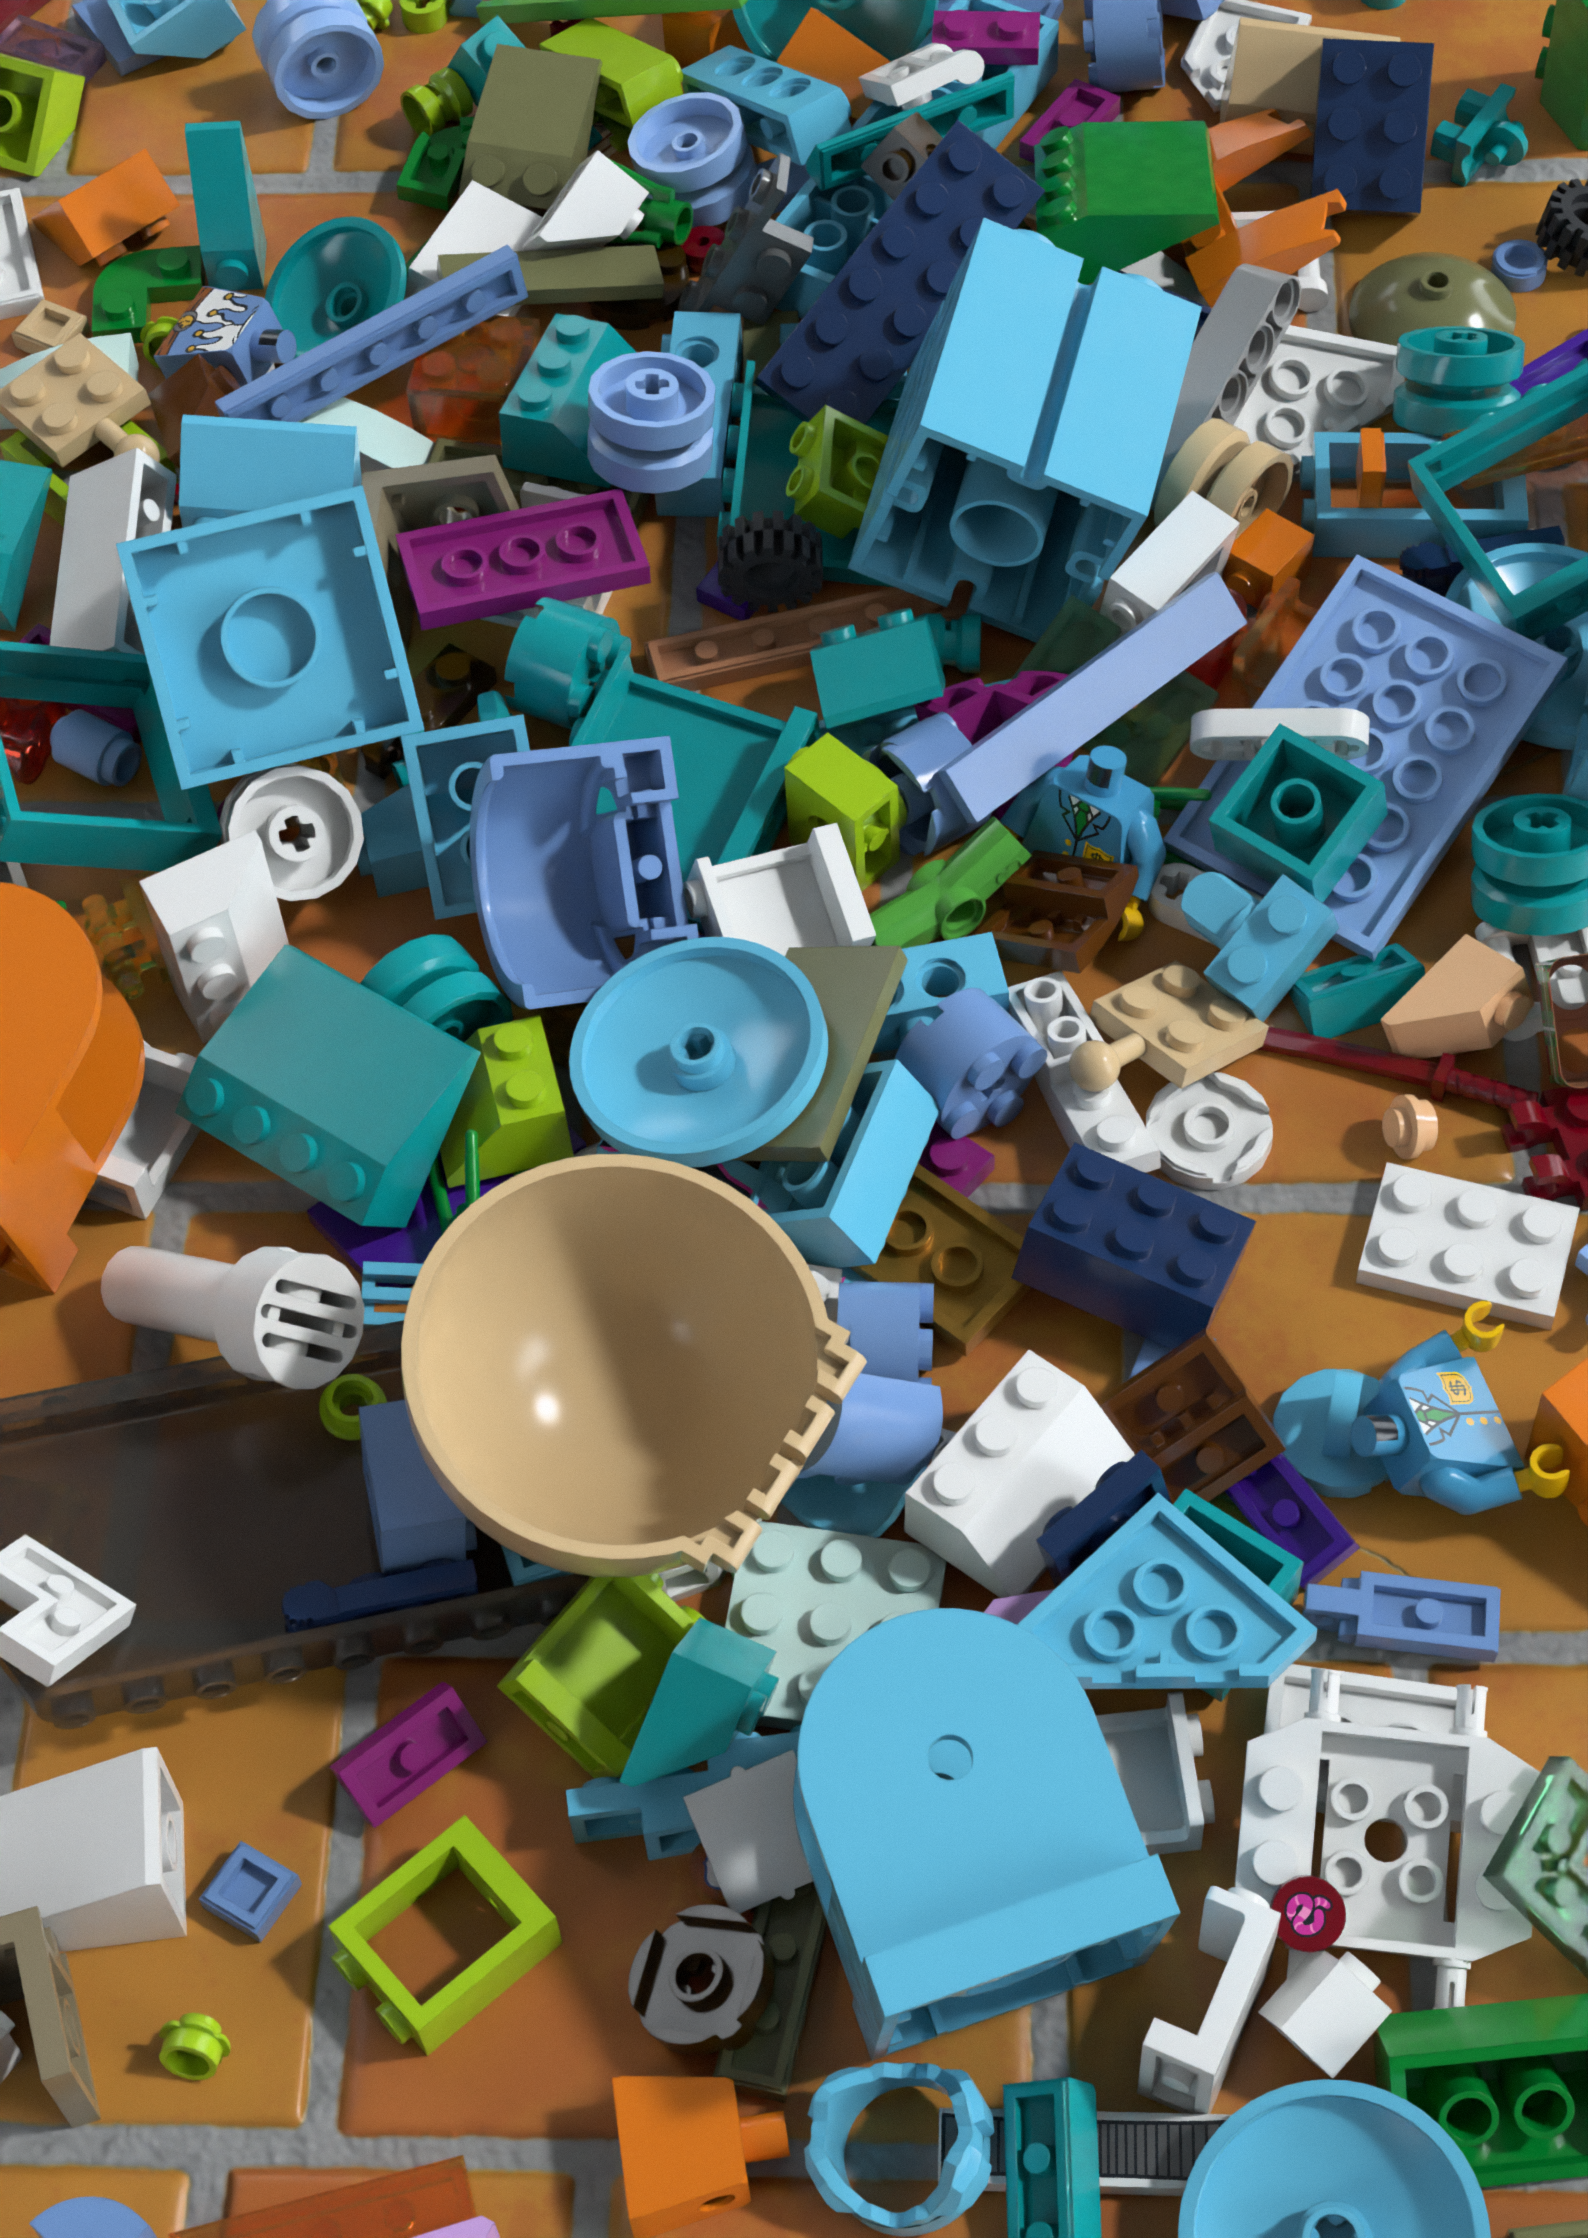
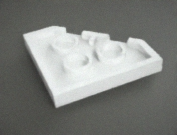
M1289 325L1235 421L1234 426L1247 432L1250 444L1255 441L1266 442L1289 454L1294 465L1293 473L1300 469L1301 456H1312L1314 432H1359L1361 428H1366L1393 410L1394 390L1405 381V377L1396 369L1397 346Z

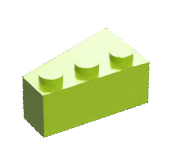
M586 18L539 44L542 51L595 58L602 61L592 125L600 122L613 134V136L609 137V142L619 153L628 148L627 141L633 125L649 109L666 99L683 95L681 87L683 73L680 65L672 55L593 18Z

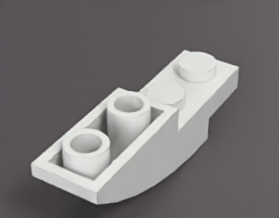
M1058 971L1008 987L1010 1015L1047 1051L1046 1062L1034 1076L1068 1147L1071 1149L1074 1142L1145 1173L1161 1168L1160 1149L1118 1079L1109 1088L1098 1092L1086 1091L1072 1080L1069 1072V1060L1073 1051L1084 1042L1091 1040L1104 1042L1063 972Z

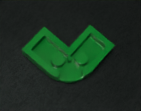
M459 117L460 126L440 130L431 136H428L425 132L419 135L396 184L399 200L449 211L461 182L467 141L475 117Z
M200 245L141 250L124 255L109 264L100 273L94 285L93 337L131 333L134 344L144 343L140 339V334L143 326L151 321V303L193 300L201 288L205 286V268Z

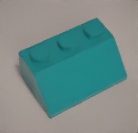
M557 313L554 315L499 412L503 467L606 488L611 487L612 484H609L594 472L587 457L590 424L588 416V389L591 376L603 363L624 354L637 352L609 323L585 319L578 315Z

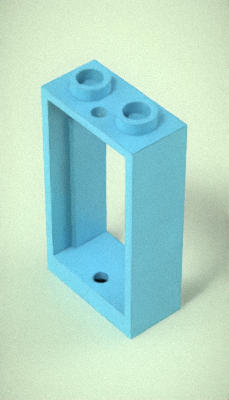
M1314 432L1312 456H1301L1300 490H1310L1311 498H1303L1301 528L1314 534L1313 557L1355 558L1358 554L1364 558H1400L1402 550L1405 551L1406 547H1412V545L1419 546V543L1432 542L1445 548V545H1448L1424 508L1331 507L1330 478H1356L1360 432ZM1384 433L1386 478L1410 479L1408 460L1427 451L1429 444L1437 441L1443 442L1450 437L1423 433ZM1521 449L1469 478L1493 480L1495 509H1455L1477 540L1518 533L1526 530L1528 527L1524 450Z

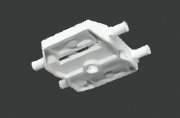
M1311 1669L1309 1712L1304 1713V1718L1247 1742L1235 1887L1256 1893L1270 1905L1275 1891L1285 1881L1299 1875H1311L1320 1760L1329 1761L1320 1878L1329 1882L1339 1892L1346 1909L1344 1929L1339 1938L1329 1947L1433 1959L1432 1966H1437L1435 2005L1433 2009L1448 2008L1450 1983L1452 1984L1451 2008L1465 2006L1467 1970H1471V1962L1532 1937L1542 1773L1490 1738H1487L1488 1732L1484 1731L1488 1687L1476 1685L1473 1688L1472 1714H1470L1471 1685H1456L1455 1728H1451L1449 1733L1341 1722V1716L1338 1715L1342 1672L1329 1670L1326 1698H1323L1325 1669ZM1454 1775L1465 1776L1455 1922L1453 1923L1444 1922L1443 1919ZM1388 1820L1401 1828L1405 1835L1406 1846L1404 1853L1399 1859L1393 1862H1382L1373 1858L1367 1851L1364 1841L1366 1829L1376 1821ZM1285 1944V1949H1289L1288 1978L1310 1952L1298 1951Z

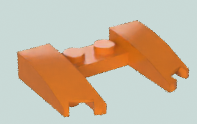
M1273 108L1227 121L1208 129L1220 224L1181 241L1187 254L1185 258L1198 290L1211 308L1215 305L1234 270L1241 264H1251L1291 275L1340 244L1341 238L1335 230L1324 229L1327 217L1346 211L1347 203L1338 189L1274 211L1240 228L1236 224L1222 192L1312 136L1305 121L1297 119L1290 124L1280 121L1282 118L1277 110Z

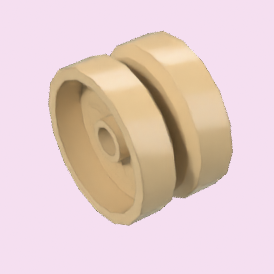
M1212 418L1188 437L1169 466L1155 503L1154 524L1156 528L1193 490L1240 523L1235 541L1266 508L1278 515L1280 514L1292 483L1294 465L1291 456L1266 442L1255 441L1250 444L1247 432L1222 419Z

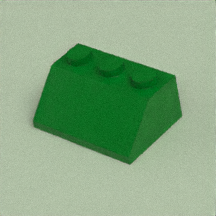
M1556 0V5H1549L1542 29V37L1550 38L1549 47L1543 46L1535 72V78L1543 80L1540 103L1575 147L1588 151V0Z
M1588 1993L1389 2014L1374 2031L1373 2045L1377 2088L1384 2089L1407 2100L1436 2121L1464 2154L1480 2187L1588 2176Z

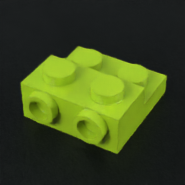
M827 405L809 422H802L795 430L789 445L790 453L798 456V466L790 475L786 486V495L795 499L794 514L802 516L803 521H810L817 528L840 539H843L854 527L860 529L888 436Z

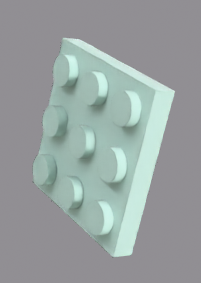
M760 1521L758 1524L763 1530L735 1573L725 1625L726 1629L777 1651L768 1673L780 1679L764 1716L759 1717L756 1725L792 1730L794 1727L801 1725L806 1706L820 1677L834 1658L847 1645L864 1632L897 1616L920 1610L940 1608L947 1565L945 1559L920 1543Z

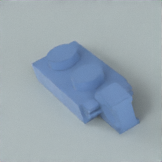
M1361 1571L1359 1578H1342L1341 1587L1308 1583L1303 1597L1302 1616L1319 1630L1338 1631V1641L1349 1644L1354 1643V1646L1495 1663L1499 1647L1501 1589L1493 1586Z

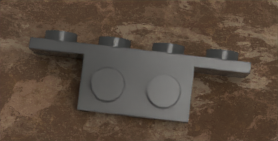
M779 153L769 170L761 168L758 171L751 185L749 201L745 208L737 206L734 209L727 223L725 239L720 246L715 243L712 244L705 256L701 269L702 275L697 282L690 280L685 286L678 305L679 311L710 312L713 305H716L732 313H741L742 317L764 326L812 254L813 237L770 219L787 192L791 157Z

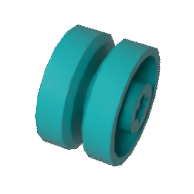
M1464 326L1430 327L1402 334L1397 340L1396 369L1408 380L1399 384L1394 390L1393 420L1398 426L1410 431L1434 436L1452 437L1467 429L1479 416L1489 412L1496 413L1521 399V394L1509 383L1518 379L1523 373L1525 343L1520 337L1507 332Z
M1536 793L1505 798L1489 804L1477 813L1472 825L1471 854L1476 862L1471 876V905L1477 917L1495 928L1522 935L1550 936L1572 933L1588 927V801L1567 795Z
M430 934L406 942L386 954L365 975L360 983L463 1043L477 1029L513 1020L509 999L491 979L480 972L479 965L464 947L449 935Z

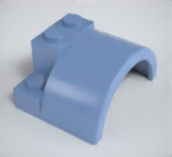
M670 736L495 754L489 757L482 765L474 787L470 817V857L475 903L491 966L505 994L518 1007L537 1009L590 1002L606 981L635 959L662 946L699 938L697 924H688L671 801L679 799ZM600 787H605L611 792L618 810L596 814ZM635 937L634 952L630 958L625 959L618 949L615 940Z

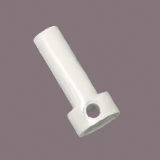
M129 1246L118 1251L112 1257L102 1275V1299L104 1306L113 1317L125 1323L217 1343L219 1352L233 1370L252 1380L274 1381L290 1389H316L335 1379L353 1359L363 1335L365 1308L359 1284L346 1265L325 1254L300 1253L289 1247L264 1246L242 1256L236 1264H230L145 1246Z

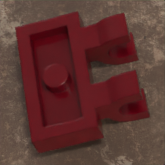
M1567 1086L1542 1091L1539 1103L1534 1101L1510 1103L1508 1113L1512 1123L1503 1125L1501 1129V1135L1508 1152L1522 1151L1538 1144L1553 1142L1558 1154H1543L1530 1158L1529 1166L1533 1176L1525 1177L1521 1184L1525 1195L1549 1201L1559 1197L1574 1195L1580 1211L1588 1210V1087L1574 1088Z

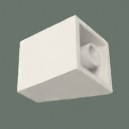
M157 1747L142 1748L0 1796V1917L38 1906L41 1912L43 1927H50L56 1936L59 1952L187 1936L183 1801Z

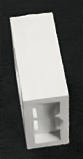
M1192 490L1109 578L1090 646L1100 653L1205 575L1218 572L1222 577L1240 523Z

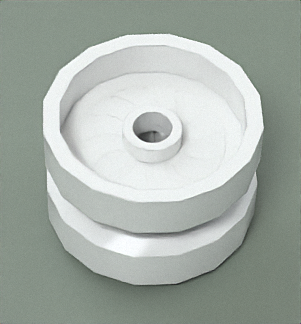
M295 763L249 773L242 777L226 797L219 820L222 831L221 845L256 830L262 842L276 897L288 901L315 899L340 886L357 865L364 841L361 812L349 790L328 773ZM291 818L298 823L299 833L294 840L287 842L280 839L279 831L287 829L284 820Z

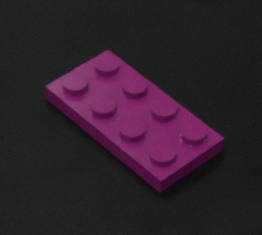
M622 488L395 534L397 551L421 630L538 607L539 605L535 603L543 597L567 601L651 583L650 565Z

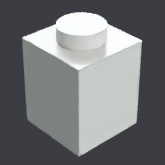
M1325 1950L1310 1952L1258 2013L1311 2063L1333 2079L1388 2017L1392 2010L1373 1993L1381 1981L1360 1960L1348 1951L1338 1960Z

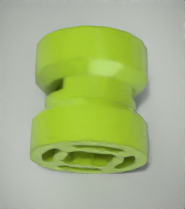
M444 67L432 74L428 84L425 86L416 84L401 93L400 96L404 115L411 127L419 135L425 132L428 136H431L443 130L445 123L449 120L457 122L459 117H466L471 114L474 108L473 99L465 82L457 72L449 67Z

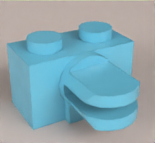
M1206 872L1196 876L1187 884L1182 894L1181 908L1189 926L1221 950L1203 972L1209 984L1229 999L1240 1003L1247 1012L1262 1022L1271 1014L1339 929L1333 911L1284 874L1281 875L1261 901L1254 898L1223 874L1216 872Z

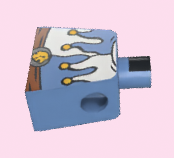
M203 286L153 357L167 379L194 356L200 354L214 368H217L219 365L225 367L233 375L241 388L265 375L273 363L285 364L293 360L297 346L293 333L282 329L269 302L263 297Z

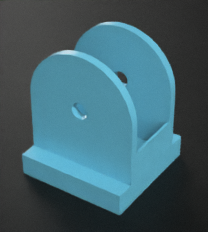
M363 485L116 543L181 790L424 730Z
M935 1608L900 1615L878 1624L847 1645L824 1671L812 1691L800 1727L793 1786V1811L800 1845L854 1997L852 2007L871 2061L1146 1964L1180 1915V1910L1158 1853L1152 1856L1148 1854L1085 1690L1072 1670L1056 1652L1031 1632L995 1615L958 1608Z

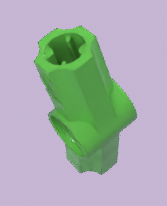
M993 816L947 861L941 859L925 864L912 876L904 894L869 914L876 933L871 946L900 945L901 949L928 944L939 936L951 940L968 935L977 927L985 914V900L1032 855Z

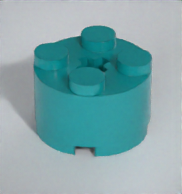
M543 597L535 604L544 609L537 618L526 615L514 636L507 658L504 680L515 683V698L505 695L506 703L514 711L572 730L579 717H586L592 706L595 686L602 671L611 669L620 650L627 651L630 655L632 643L630 637L621 635L618 622L614 618L550 597Z

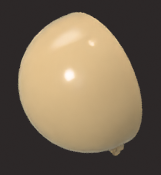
M593 1154L543 1164L510 1178L473 1202L450 1224L435 1243L423 1263L410 1294L404 1317L401 1342L402 1385L411 1429L428 1468L456 1507L481 1531L509 1550L533 1562L560 1571L593 1577H635L662 1573L685 1565H689L703 1573L710 1562L725 1571L736 1573L763 1530L758 1523L762 1519L769 1520L782 1498L797 1479L808 1456L835 1415L834 1410L827 1404V1400L835 1404H841L867 1361L862 1354L846 1345L851 1332L828 1319L826 1307L817 1282L805 1259L789 1236L765 1211L730 1185L702 1171L672 1161L630 1154Z

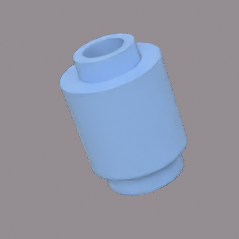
M82 709L74 710L67 716L61 717L54 725L50 734L54 761L102 786H109L111 784L118 787L124 786L133 778L139 768L142 750L140 745L133 741L132 735Z

